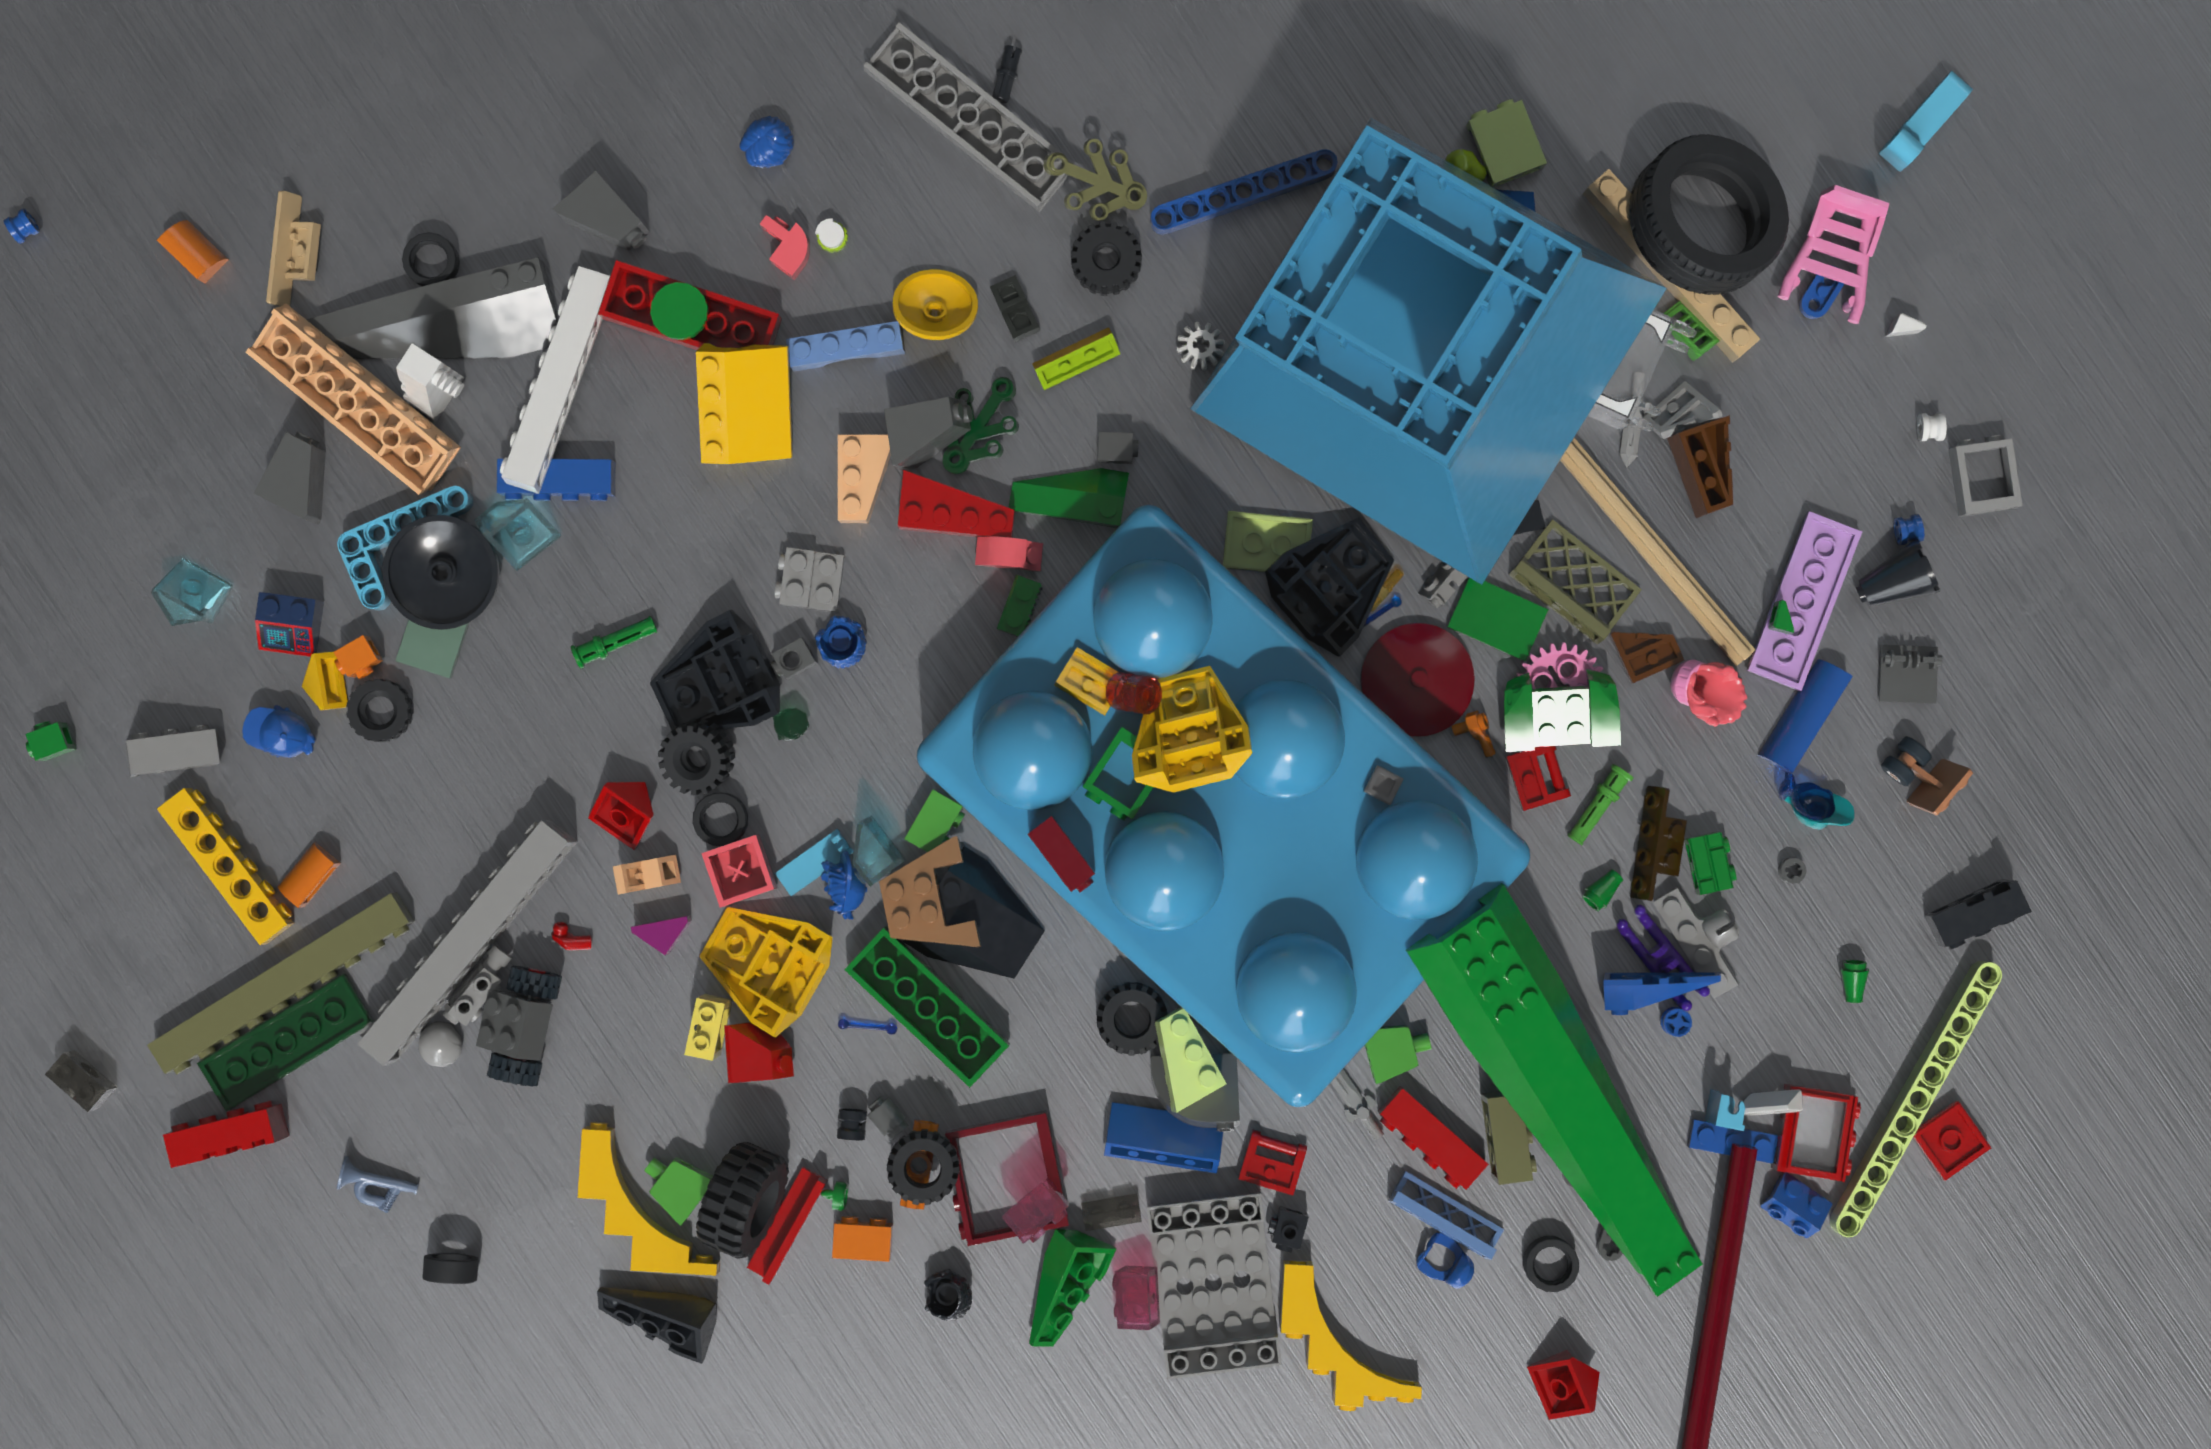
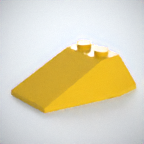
M1211 666L1153 680L1132 753L1135 781L1169 792H1177L1232 778L1253 753L1250 730Z
M727 907L699 957L749 1021L771 1036L777 1037L802 1015L829 968L833 937L807 922Z

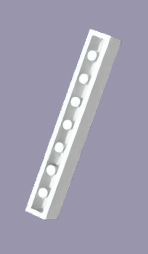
M578 266L576 274H572L569 279V294L567 299L562 300L559 306V321L557 326L551 328L549 334V342L551 343L548 351L543 352L539 361L540 373L538 378L532 380L529 394H531L528 405L524 404L520 413V421L522 422L519 430L514 431L510 440L511 452L509 457H505L501 464V477L509 485L537 494L540 493L603 320L598 315L610 279L609 275Z

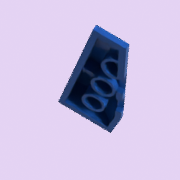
M1721 972L1605 973V1010H1611L1612 1015H1628V1010H1636L1720 982Z

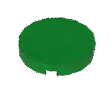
M675 282L665 285L656 293L651 302L650 314L653 324L663 335L671 339L686 340L695 337L703 330L709 308L705 297L696 287L688 283Z

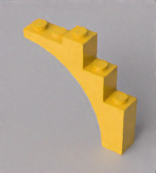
M1283 1260L1280 1332L1286 1333V1337L1291 1339H1302L1303 1334L1307 1335L1306 1366L1307 1369L1312 1370L1313 1374L1329 1375L1330 1371H1334V1405L1339 1406V1409L1343 1411H1356V1407H1363L1364 1396H1368V1399L1372 1401H1385V1397H1396L1398 1402L1413 1403L1414 1399H1421L1422 1387L1419 1382L1397 1379L1377 1372L1357 1360L1339 1343L1328 1328L1320 1312L1314 1289V1268L1312 1262Z

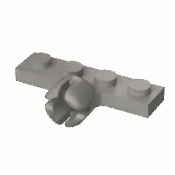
M1679 886L1653 901L1654 905L1697 972H1721V981L1708 985L1712 997L1716 998L1738 986L1739 981L1720 951L1722 947L1736 940L1740 933L1736 922L1725 926L1730 922L1731 914L1725 909H1719L1705 918H1700L1696 915Z

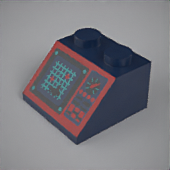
M259 592L255 616L258 649L308 657L317 653L324 601Z

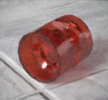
M1118 672L1109 679L1105 695L1107 702L1115 710L1151 714L1160 705L1162 689L1158 680L1152 676Z

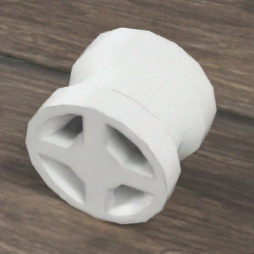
M1920 413L1917 417L1916 425L1918 440L1922 442L1927 441L1929 438H1934L1936 441H1944L1947 429L1945 414L1936 413L1934 416H1929L1927 413Z

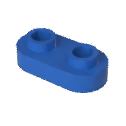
M1816 274L1800 299L1799 308L1801 313L1809 319L1822 317L1831 307L1844 283L1832 280V285L1827 286L1824 283L1825 277ZM1810 300L1817 303L1818 307L1816 310L1809 307Z

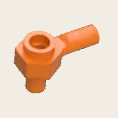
M1476 710L1467 713L1466 721L1452 725L1455 736L1470 732L1473 738L1479 740L1485 757H1491L1496 754L1491 739L1485 731L1489 729V722L1484 712L1479 713Z

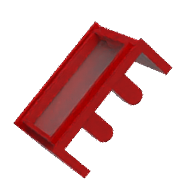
M1784 1083V1090H1801L1803 1110L1801 1112L1780 1113V1118L1784 1119L1782 1134L1778 1135L1777 1141L1779 1153L1777 1163L1771 1164V1168L1780 1172L1845 1182L1846 1176L1850 1175L1852 1160L1849 1159L1850 1147L1853 1148L1856 1142V1131L1853 1130L1855 1119L1859 1118L1861 1111L1858 1097L1852 1094Z

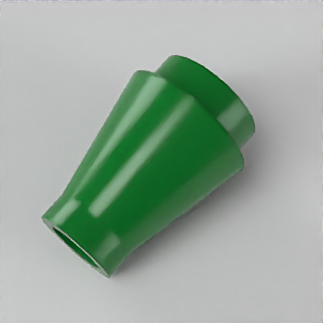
M1610 869L1607 874L1584 889L1583 900L1592 909L1599 912L1602 908L1607 907L1617 888L1623 882V878L1616 871Z
M1863 960L1843 961V967L1840 968L1845 990V1001L1861 1003L1863 1002V994L1869 974L1867 962Z

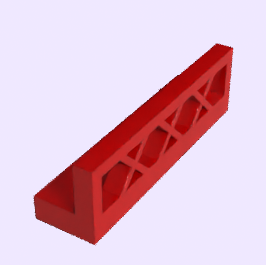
M804 1166L779 1208L772 1226L767 1231L766 1237L761 1241L760 1246L747 1266L748 1269L763 1277L762 1281L768 1285L775 1277L828 1181Z

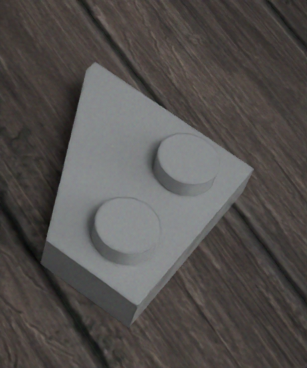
M1684 381L1645 415L1643 420L1662 439H1666L1685 430L1720 419L1723 415L1717 406Z

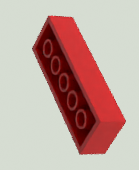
M616 260L598 312L602 319L694 350H698L704 343H710L717 348L774 345L782 321L778 313L699 287L696 288L705 297L709 308L703 330L695 337L686 340L668 338L653 324L650 314L651 302L656 293L665 285L681 281Z

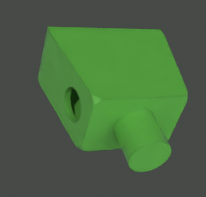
M1407 1025L1381 1027L1365 1044L1374 1082L1376 1084L1382 1083L1419 1066L1416 1053L1431 1050L1428 1033L1411 1036L1409 1026Z
M654 1157L644 1170L657 1181L649 1191L650 1194L679 1225H682L702 1200L707 1191L709 1181L713 1178V1175L678 1157L668 1167Z

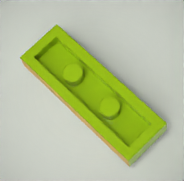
M1108 327L1032 363L1041 386L1046 390L1121 353Z

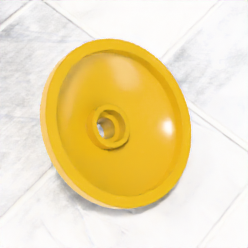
M930 269L913 273L900 282L893 295L892 307L896 320L909 333L924 339L944 340L960 335L973 324L977 316L978 299L973 287L961 276L945 270Z

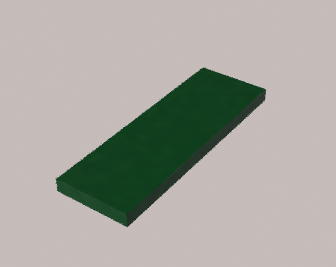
M345 973L199 1061L197 1065L227 1112L361 1031L369 1022L374 1023L375 1021Z

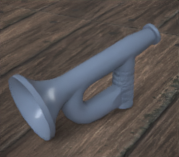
M345 1155L337 1189L340 1190L343 1186L356 1182L354 1193L361 1203L378 1207L381 1211L388 1213L401 1191L417 1194L419 1183L414 1184L406 1180L362 1171L351 1163L349 1156ZM375 1185L389 1188L385 1197L367 1193L366 1186Z

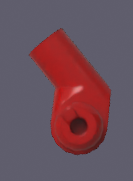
M557 922L553 925L552 939L565 950H591L590 935L573 936L568 932V926L564 922Z

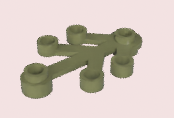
M1098 139L1087 140L1083 147L1084 152L1090 157L1096 173L1069 163L1067 157L1059 152L1050 153L1044 159L1043 166L1048 174L1052 176L1067 174L1093 185L1078 193H1069L1065 196L1064 205L1069 210H1078L1082 207L1083 203L1106 192L1113 193L1117 197L1104 204H1093L1089 214L1094 220H1104L1109 213L1121 207L1137 210L1146 203L1147 191L1141 183L1133 181L1126 164L1128 155L1124 150H1113L1109 155V162L1116 167L1122 184L1112 181L1101 154L1103 145ZM1092 142L1097 145L1095 153H1092L1089 149V145ZM1117 153L1122 155V161L1119 164L1115 161ZM1057 158L1062 162L1060 169L1054 167V161ZM1133 190L1138 194V198L1135 201L1130 198V193ZM1072 196H1075L1078 201L1075 207L1070 205V198ZM1097 207H1101L1103 210L1101 217H1097L1095 214Z

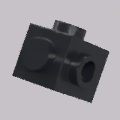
M1279 1206L1277 1217H1271L1267 1234H1271L1272 1243H1276L1275 1248L1290 1253L1293 1249L1300 1250L1309 1219L1307 1213Z

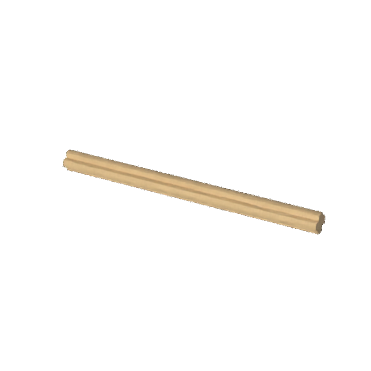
M1574 438L1560 459L1563 465L1733 664L1737 666L1746 660L1756 649Z

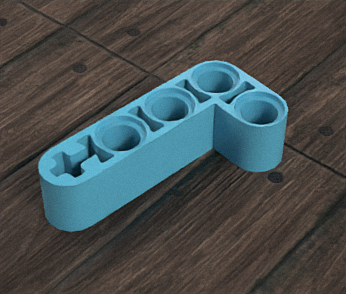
M1951 71L1878 154L1901 172L1920 154L1925 147L1924 145L1967 98L1973 88Z

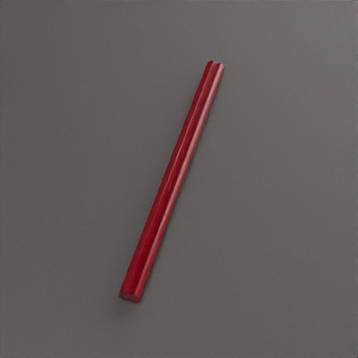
M1732 1144L1682 1449H1708L1758 1151L1756 1147L1749 1145Z

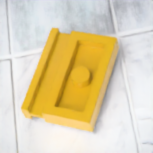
M1077 647L1054 686L1105 716L1128 677Z

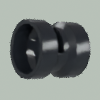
M852 1108L839 1109L838 1118L842 1123L837 1129V1138L856 1141L865 1140L866 1131L862 1123L867 1120V1111Z

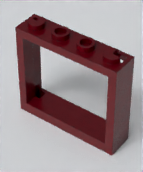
M1047 1110L947 1130L945 1132V1136L950 1140L952 1146H955L960 1162L958 1180L955 1185L957 1194L952 1195L955 1211H961L963 1222L958 1223L961 1240L966 1239L967 1246L1069 1226ZM1036 1123L1055 1216L975 1232L957 1138Z

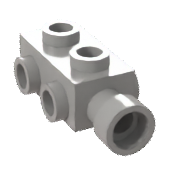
M492 946L487 953L488 957L483 963L479 962L444 1006L445 1011L442 1015L456 1025L459 1021L466 1026L470 1021L474 1022L483 1011L481 1006L486 1001L488 990H500L501 985L499 984L502 980L497 975V972L502 966L506 967L512 958L498 946Z

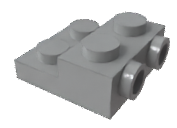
M786 547V553H780L778 569L783 570L782 582H776L775 598H780L779 604L784 606L838 612L845 556Z

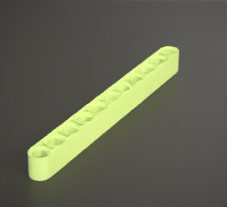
M1977 961L1968 970L1830 1216L1832 1229L1840 1235L1854 1237L1861 1231L2000 984L2002 971L1997 964ZM1988 967L1991 975L1987 981L1983 982L1980 973L1983 968ZM1973 991L1977 996V1000L1970 1007L1966 1002V998ZM1960 1016L1963 1025L1960 1030L1955 1031L1952 1027V1022L1956 1017ZM1946 1041L1949 1045V1050L1946 1055L1941 1056L1938 1052V1047L1942 1042ZM1932 1066L1935 1070V1075L1933 1079L1927 1081L1924 1077V1072L1928 1067ZM1919 1091L1921 1100L1917 1105L1913 1106L1910 1102V1097L1913 1092ZM1905 1116L1907 1125L1903 1130H1898L1896 1122L1899 1117ZM1891 1141L1893 1150L1890 1154L1884 1155L1882 1146L1885 1142ZM1873 1166H1878V1177L1870 1180L1868 1177L1869 1169ZM1859 1191H1864V1202L1856 1205L1854 1202L1855 1194ZM1845 1216H1850L1851 1225L1849 1228L1841 1230V1219Z

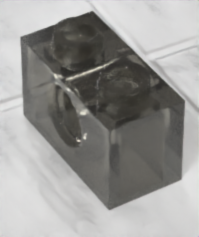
M75 1050L63 1053L45 1073L51 1081L87 1112L99 1109L117 1088Z

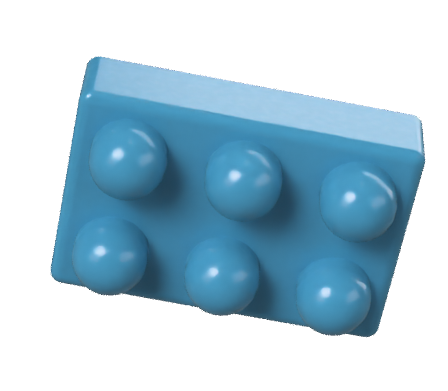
M1142 505L1126 518L920 743L917 750V761L924 772L1282 1100L1294 1107H1304L1311 1104L1424 981L1405 950L1429 933L1436 939L1440 938L1482 908L1478 899L1501 883L1507 889L1526 869L1530 861V849L1518 834L1173 519L1154 505ZM1077 647L1128 677L1105 716L1054 686ZM1211 666L1250 730L1253 753L1233 777L1177 792H1169L1153 787L1135 817L1131 819L1127 816L1125 821L1109 812L1112 806L1102 800L1100 804H1097L1086 797L1085 793L1087 790L1083 788V785L1121 727L1135 736L1138 735L1153 680ZM1120 742L1093 785L1131 809L1146 785L1138 783L1134 779L1133 749ZM1377 765L1404 779L1391 805L1363 792ZM1051 816L1054 817L1095 872L1091 877L1094 882L1080 893L1077 889L1071 892L1028 836V833Z

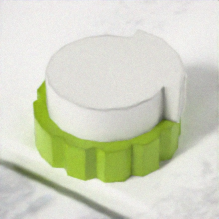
M833 218L820 222L816 228L817 241L823 250L834 253L844 249L848 241V235L843 224L833 221Z

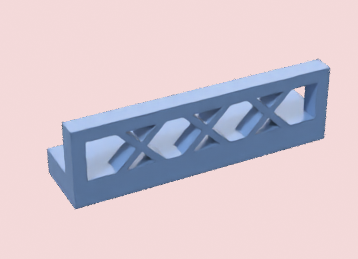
M1404 1171L1388 1201L1481 1257L1492 1260L1497 1251L1494 1247L1504 1229L1407 1171ZM1407 1180L1417 1185L1420 1197L1411 1199L1401 1193ZM1423 1189L1431 1194L1424 1196ZM1432 1197L1441 1199L1445 1212L1436 1214L1429 1210L1426 1199ZM1448 1204L1455 1207L1456 1209L1449 1210ZM1459 1211L1465 1213L1469 1226L1460 1228L1454 1225L1450 1214ZM1472 1218L1480 1223L1474 1225ZM1487 1226L1495 1231L1488 1244L1477 1238L1475 1228Z

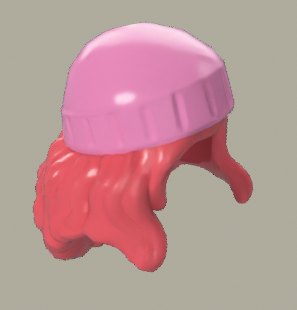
M1692 659L1681 663L1672 674L1670 688L1674 697L1681 704L1689 706L1691 712L1697 718L1709 725L1716 727L1719 724L1733 723L1741 717V711L1747 707L1744 702L1747 699L1745 686L1742 684V678L1738 677V672L1735 671L1733 666H1727L1720 662L1704 663Z

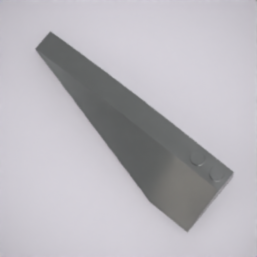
M536 257L378 298L307 319V321L352 358L402 359L411 344L416 345L434 358L510 359L548 349L551 343L549 342V334L551 328L557 326L558 317L544 262Z

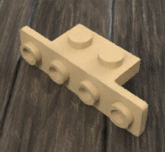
M287 191L278 192L266 298L268 304L279 307L286 303L290 306L293 280L315 281L321 224L299 222L302 197Z

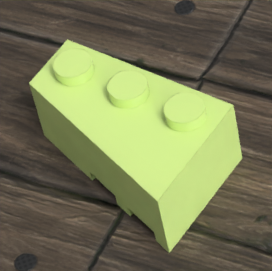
M1178 1008L1155 1021L1172 1112L1177 1113L1227 1084L1190 1016L1183 1008Z

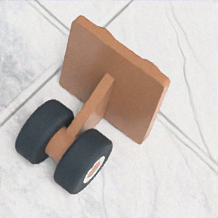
M1905 736L1897 746L1902 754L1898 758L1888 756L1881 764L1883 771L1903 786H1909L1915 779V776L1919 778L1922 783L1907 799V802L1913 807L1936 816L1949 806L1950 800L1959 790L1967 785L1968 779L1973 774L1970 768L1946 759H1941L1930 773L1926 772L1921 767L1927 765L1932 755L1923 745L1908 736Z

